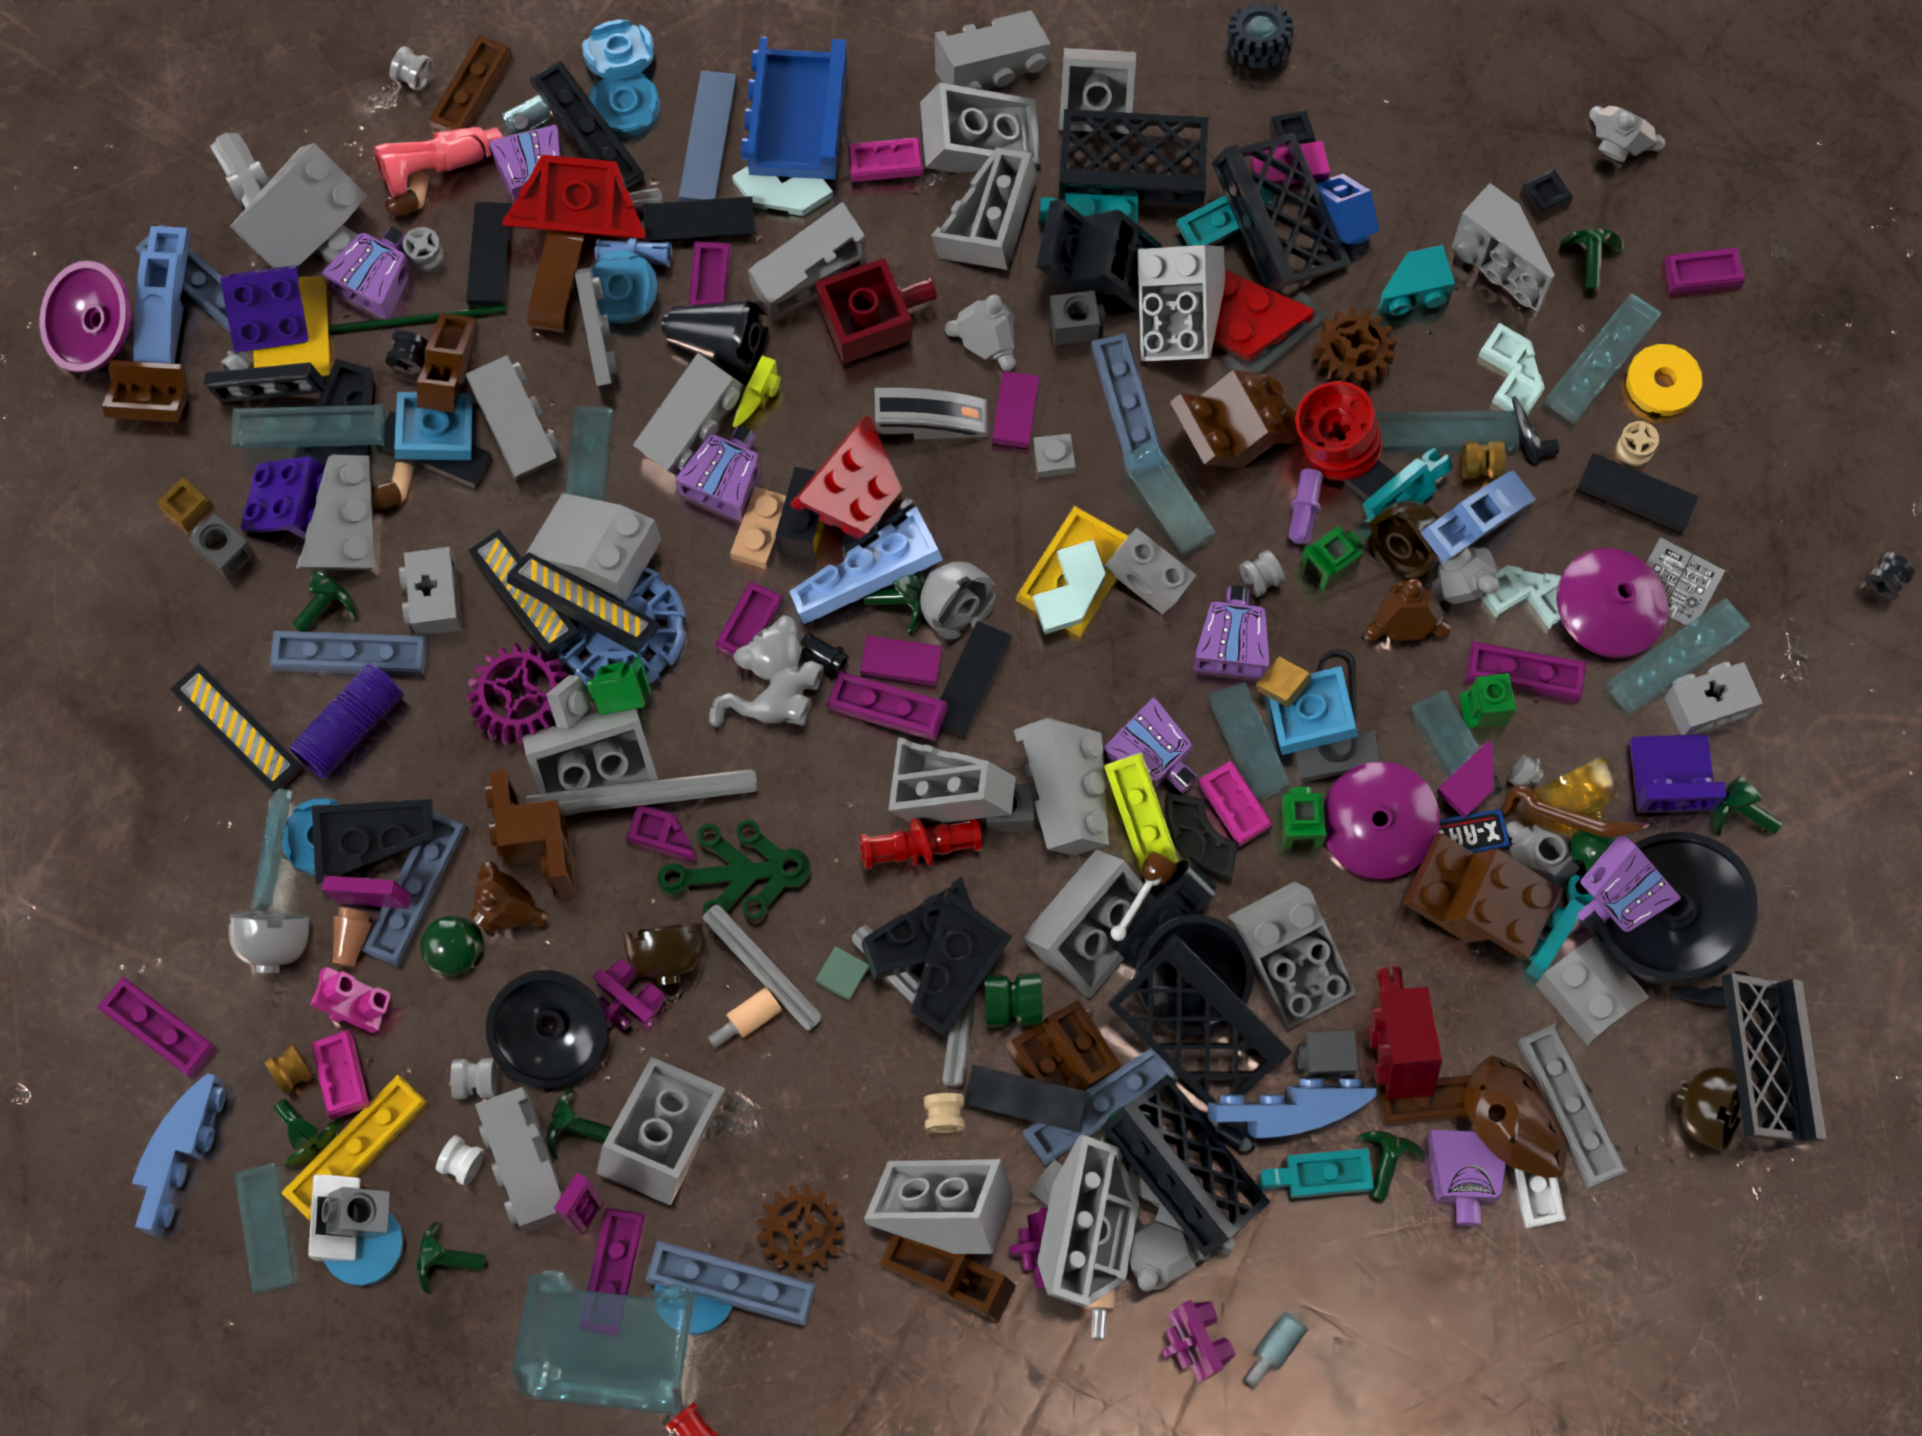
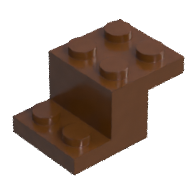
M1232 370L1202 395L1180 393L1170 401L1204 465L1244 468L1275 443L1295 445L1300 441L1295 423L1296 412L1287 405L1282 396V386L1271 375Z
M507 770L490 771L491 784L485 785L487 806L492 808L495 822H489V835L492 846L496 845L498 857L503 856L509 868L541 864L544 877H547L549 888L555 887L560 899L576 897L568 822L558 800L519 805L517 790Z
M1438 834L1435 835L1403 904L1466 943L1490 939L1518 958L1527 959L1531 956L1560 892V888L1499 849L1473 853L1446 835Z

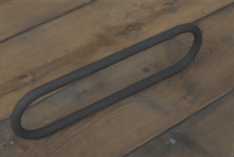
M1330 650L1320 658L1318 671L1324 670V663L1331 656L1343 655L1350 660L1351 706L1357 728L1356 660L1346 650ZM1357 737L1351 738V749L1343 756L1336 757L1327 754L1324 745L1318 746L1319 753L1330 762L1346 761L1356 752Z

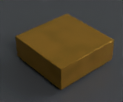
M184 477L156 502L160 509L185 530L212 505L210 499Z
M1278 657L1256 683L1258 692L1289 708L1312 679L1310 672Z

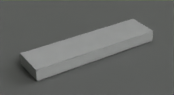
M1554 1024L1519 1039L1516 1043L1548 1108L1558 1120L1565 1143L1587 1189L1625 1174L1627 1170L1556 1025Z

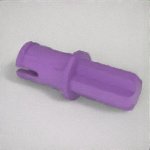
M1303 469L1300 472L1297 496L1291 502L1293 515L1288 537L1296 544L1309 543L1315 515L1321 509L1318 500L1324 474L1318 470Z

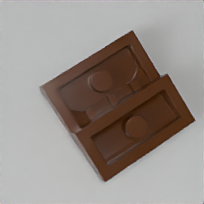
M1079 1000L1047 1016L1043 1021V1025L1035 1026L1013 1038L1006 1045L1026 1077L1086 1091L1122 1067Z

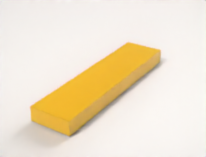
M397 1075L369 1103L370 1107L364 1108L281 1192L308 1220L311 1221L314 1175L356 1178L428 1105L427 1101L401 1076Z

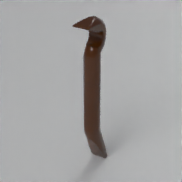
M1527 785L1512 787L1506 794L1502 810L1503 818L1512 814L1522 798L1526 802L1527 808L1537 816L1603 838L1619 837L1649 827V823L1605 822L1542 801L1537 792Z

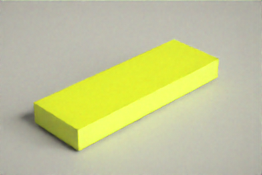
M1142 752L1105 764L1104 768L1141 874L1143 863L1151 851L1166 857L1174 864L1177 863L1179 858Z

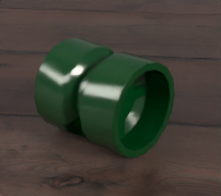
M1041 973L1018 974L1015 982H1011L1007 976L1002 974L986 975L984 977L986 1027H1004L1009 1025L1012 1018H1016L1020 1026L1043 1025Z

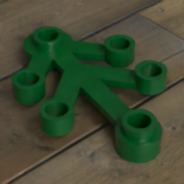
M744 820L736 829L739 842L745 846H753L770 861L753 863L722 838L721 832L716 825L709 823L702 825L697 832L699 844L704 849L713 850L730 865L685 869L680 864L670 863L661 868L657 881L662 893L672 898L684 895L689 886L731 882L717 899H711L704 904V916L714 905H719L727 913L755 880L771 878L758 895L747 897L742 904L743 914L746 919L757 922L765 917L766 908L785 887H798L808 879L811 866L805 853L794 848L781 850L761 834L760 828L755 821ZM745 828H753L756 831L755 835L749 839L742 837L741 834ZM708 831H713L717 834L716 839L712 842H705L702 839L703 835ZM789 861L798 864L796 871L791 873L786 872L783 867ZM672 872L680 875L679 881L674 884L666 882L667 875ZM751 903H759L762 906L761 911L757 914H750L747 908Z

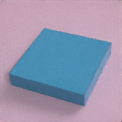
M397 392L395 459L471 460L473 393H461L455 412L417 408V392Z
M1342 666L1310 673L1312 681L1289 708L1269 698L1282 755L1359 737Z

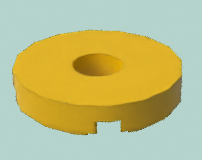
M1656 344L1644 348L1634 356L1627 371L1626 388L1631 399L1642 410L1648 413L1652 411L1661 413L1660 416H1673L1683 413L1694 404L1702 388V372L1697 361L1686 350L1674 345ZM1666 374L1672 379L1673 385L1662 387L1656 383L1654 376Z

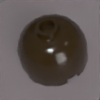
M1404 500L1393 502L1369 522L1368 528L1371 527L1372 533L1368 537L1369 546L1375 557L1385 568L1393 572L1396 566L1400 570L1407 572L1404 577H1420L1439 560V556L1421 534L1426 527L1438 520L1439 517L1431 508L1418 501Z
M691 923L692 931H689L688 926L681 927V924L637 930V938L634 939L632 932H624V949L629 964L641 976L656 978L657 985L680 983V975L692 971L701 959L704 940L702 923Z
M1713 1067L1707 1068L1695 1075L1690 1085L1686 1083L1681 1085L1676 1098V1106L1682 1108L1681 1121L1685 1130L1696 1141L1721 1151L1722 1149L1726 1150L1733 1141L1742 1118L1738 1117L1740 1101L1735 1070Z

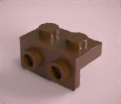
M110 361L108 368L112 382L102 405L105 418L179 422L189 396V388L183 365Z

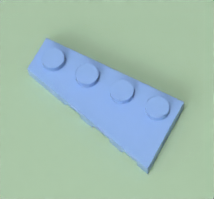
M917 506L906 512L905 514L908 519L896 527L889 524L877 533L880 538L865 548L857 545L848 551L844 562L838 566H826L789 591L803 624L821 618L836 609L890 586L894 580L902 576L912 575L925 570L943 560Z

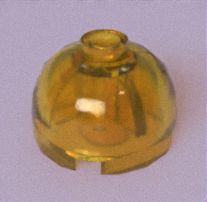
M1604 755L1535 789L1541 801L1553 807L1578 812L1600 820L1605 817L1602 809L1611 804L1615 797L1616 779Z

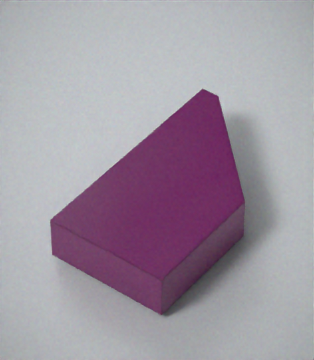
M1487 741L1437 790V793L1464 819L1494 790L1492 743Z
M645 805L637 806L626 837L628 844L696 863L697 855L675 814Z

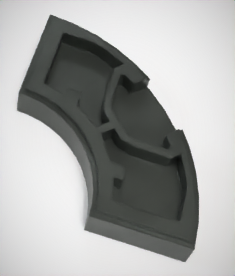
M1166 793V823L1171 838L1184 858L1193 862L1204 874L1220 881L1232 883L1238 842L1221 836L1211 826L1205 813V799Z

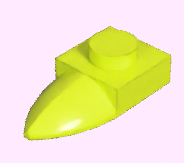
M761 356L738 406L733 427L739 426L748 419L758 406L763 408L768 396L774 397L781 380L777 373L776 360Z

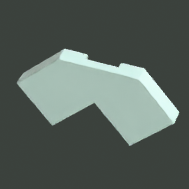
M748 166L732 175L733 183L743 196H753V208L768 210V208L788 211L789 214L804 216L833 198V191L824 179L792 177L782 183L777 176L749 175Z
M1499 323L1479 353V357L1509 374L1494 396L1492 403L1515 416L1512 397L1516 396L1528 416L1545 389L1542 376L1538 372L1534 358L1533 345L1529 339Z
M1094 540L1058 550L1057 557L1067 585L1033 595V602L1045 634L1081 624L1097 591H1099L1106 573Z
M1506 565L1497 571L1496 579L1499 582V589L1493 594L1485 592L1480 596L1496 619L1528 600L1549 629L1562 622L1556 602L1557 586L1561 577L1559 575L1549 573L1543 575Z

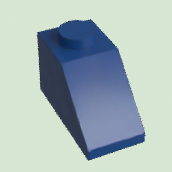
M1345 174L1316 183L1341 241L1346 244H1359L1366 241L1369 235L1380 232L1371 190Z

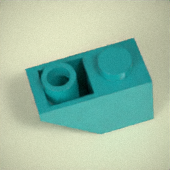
M1443 245L1407 252L1381 294L1377 308L1379 315L1391 313L1393 316H1398L1409 312L1413 308L1422 306L1435 308L1450 301L1455 281Z

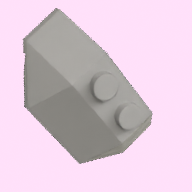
M1083 1134L1076 1140L1052 1185L1037 1263L1049 1296L1087 1307L1125 1282L1140 1202L1131 1178L1121 1161L1123 1157L1119 1147Z

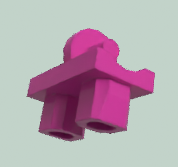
M325 967L320 970L318 987L310 1006L328 1013L329 1019L337 1023L344 1020L374 1033L379 1030L382 1016L388 1006L390 993L379 987L373 988L355 979V976L344 971L339 973Z

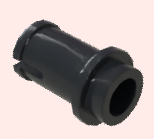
M807 633L800 642L801 645L805 646L802 648L800 656L824 665L825 673L828 675L832 673L838 675L839 671L844 670L849 655L844 653L843 647L838 646L835 648L815 637L812 633Z

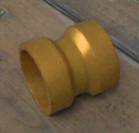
M1464 441L1461 458L1464 479H1476L1479 475H1488L1491 479H1498L1504 475L1506 458L1503 441H1490L1487 445H1479L1476 441Z

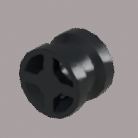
M395 331L391 338L393 348L386 355V364L403 373H420L423 367L421 357L425 353L428 340L410 331Z
M1885 552L1878 560V568L1870 570L1865 577V582L1877 595L1888 600H1896L1903 592L1902 585L1909 583L1916 573L1912 564L1904 557L1893 552Z

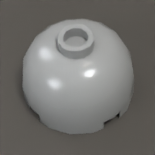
M951 562L934 569L927 576L920 595V606L924 618L939 635L946 639H957L963 636L959 632L970 622L972 628H974L977 621L982 622L990 613L996 601V594L992 591V587L996 586L995 581L985 572L968 562Z
M257 912L229 915L228 924L230 946L234 954L242 962L256 965L255 972L279 973L280 965L294 962L303 953L308 941L309 917L293 913H270V915H257Z

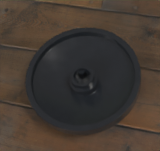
M1660 833L1634 843L1681 898L1629 932H1624L1611 918L1607 919L1598 929L1609 953L1623 968L1647 981L1663 985L1695 984L1711 979L1726 971L1748 949L1756 933L1759 920L1757 889L1753 877L1744 862L1724 844L1696 833Z

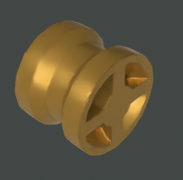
M293 1043L285 1048L284 1054L277 1058L270 1057L264 1061L272 1077L285 1095L293 1091L294 1085L298 1082H307L314 1078L309 1066Z

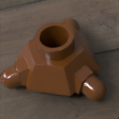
M1411 578L1408 581L1398 582L1391 587L1389 595L1383 600L1374 615V621L1365 628V636L1372 641L1379 639L1383 635L1389 636L1396 641L1423 640L1428 633H1434L1439 637L1448 636L1451 632V625L1443 619L1445 612L1432 593L1422 586L1420 580Z
M492 861L482 864L476 883L474 909L471 912V917L479 926L495 933L499 927L509 929L521 924L541 927L548 920V915L544 910L534 907V903L531 902L532 894L513 876L499 871L497 865Z

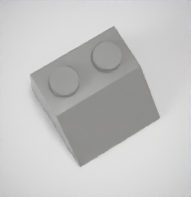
M1064 48L1059 130H1063L1064 109L1132 113L1136 52ZM1071 121V131H1093L1086 122ZM1112 124L1105 130L1107 133H1129L1122 124Z
M1597 936L1566 955L1547 970L1535 984L1587 1046L1649 998L1626 969L1612 957Z

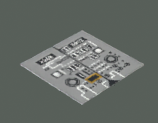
M1660 537L1647 564L1657 574L1664 586L1668 600V616L1694 629L1725 570Z

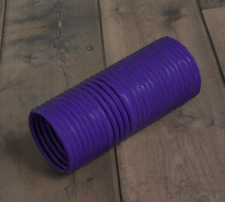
M367 663L359 671V674H356V677H353V680L343 688V691H340V694L333 698V701L327 705V708H324V711L318 714L319 716L310 723L311 725H308V728L302 731L300 736L292 742V745H289V749L316 775L322 779H327V776H330V773L340 765V762H343V759H346V756L356 748V745H359V742H362V739L369 734V730H373V727H376L379 720H382L388 714V711H391V708H394L396 703L402 699L401 697H404V693L386 673L374 664Z

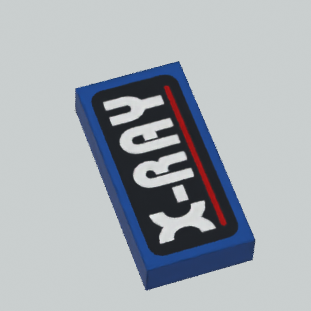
M1501 809L1470 814L1465 819L1462 816L1440 819L1438 834L1446 835L1473 853L1494 849L1503 851L1508 850L1510 847Z

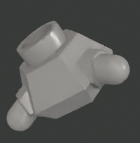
M1609 105L1606 108L1595 106L1589 112L1590 119L1596 125V137L1602 140L1598 151L1614 160L1624 163L1628 154L1636 156L1644 150L1660 151L1665 146L1664 138L1655 134V127L1629 111Z
M990 295L986 300L976 301L959 312L957 320H951L946 323V334L951 337H960L964 347L983 359L998 361L1001 368L1005 371H1012L1016 367V359L1013 355L1015 315L1009 306L1002 303L998 295Z
M1467 547L1445 563L1439 558L1441 564L1438 566V578L1432 583L1433 586L1429 591L1438 604L1443 600L1452 604L1476 600L1485 592L1488 594L1495 593L1499 589V582L1496 579L1497 570L1491 552L1487 548L1477 549L1473 547L1468 549Z
M1511 821L1507 824V835L1513 839L1511 841L1513 845L1509 847L1512 858L1560 888L1580 869L1579 863H1582V860L1578 859L1577 863L1572 862L1570 834L1536 824L1532 827H1525L1518 821Z
M1137 1218L1129 1262L1134 1275L1138 1279V1286L1142 1290L1163 1289L1172 1281L1195 1268L1197 1261L1207 1259L1210 1256L1209 1254L1205 1258L1194 1243L1187 1240L1183 1232L1159 1223H1154L1150 1226L1145 1224L1143 1226Z

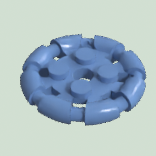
M646 567L625 602L619 599L616 600L655 621L664 620L667 622V629H657L655 635L639 651L648 683L651 684L660 678L658 673L666 666L671 667L682 650L686 632L683 630V621L686 620V613L682 600L671 584L667 586L661 580L662 575ZM652 591L656 596L647 603L641 596L645 592ZM578 622V630L582 638L555 655V657L559 659L563 669L568 668L574 673L573 676H581L586 686L588 680L594 679L600 666L624 661L627 664H631L637 654ZM650 647L656 655L647 662L643 657L648 653ZM586 648L590 657L583 662L578 655Z

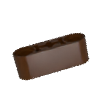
M548 231L528 307V327L561 333L568 331L578 293L575 273L577 269H583L588 250L587 235Z

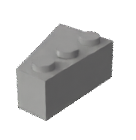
M995 148L970 182L971 188L961 201L957 200L951 208L952 214L941 228L937 227L931 235L938 258L1005 270L1009 269L1037 179L1031 153Z
M1050 718L1015 729L1017 742L1023 741L1029 764L1024 765L1027 778L1033 776L1039 800L1034 801L1047 849L1076 856L1109 845L1102 733Z
M898 737L888 811L908 822L913 818H918L923 825L1011 815L1016 777L989 761L956 752L950 753L930 745H921Z

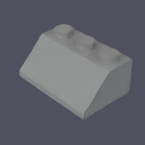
M636 709L599 715V712L584 716L570 729L557 728L555 725L548 729L539 730L535 735L529 733L522 737L525 754L539 794L658 780ZM576 813L564 814V815H565V817H567V816H570V815H573V814H576Z
M1096 849L1021 938L1043 963L1084 996L1091 999L1124 959L1112 947L1116 940L1112 938L1111 930L1114 926L1121 923L1144 884L1124 860ZM1150 891L1126 930L1155 899Z

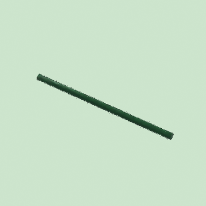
M500 305L329 325V331L331 333L438 320L440 313L468 317L506 312V306Z

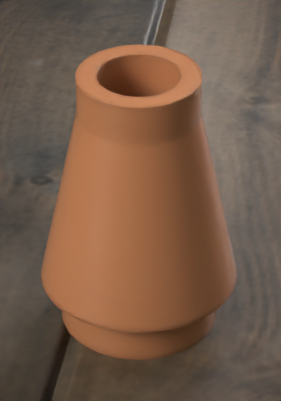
M339 907L338 915L333 916V957L331 963L351 967L356 966L359 953L372 927V923H369L371 913Z

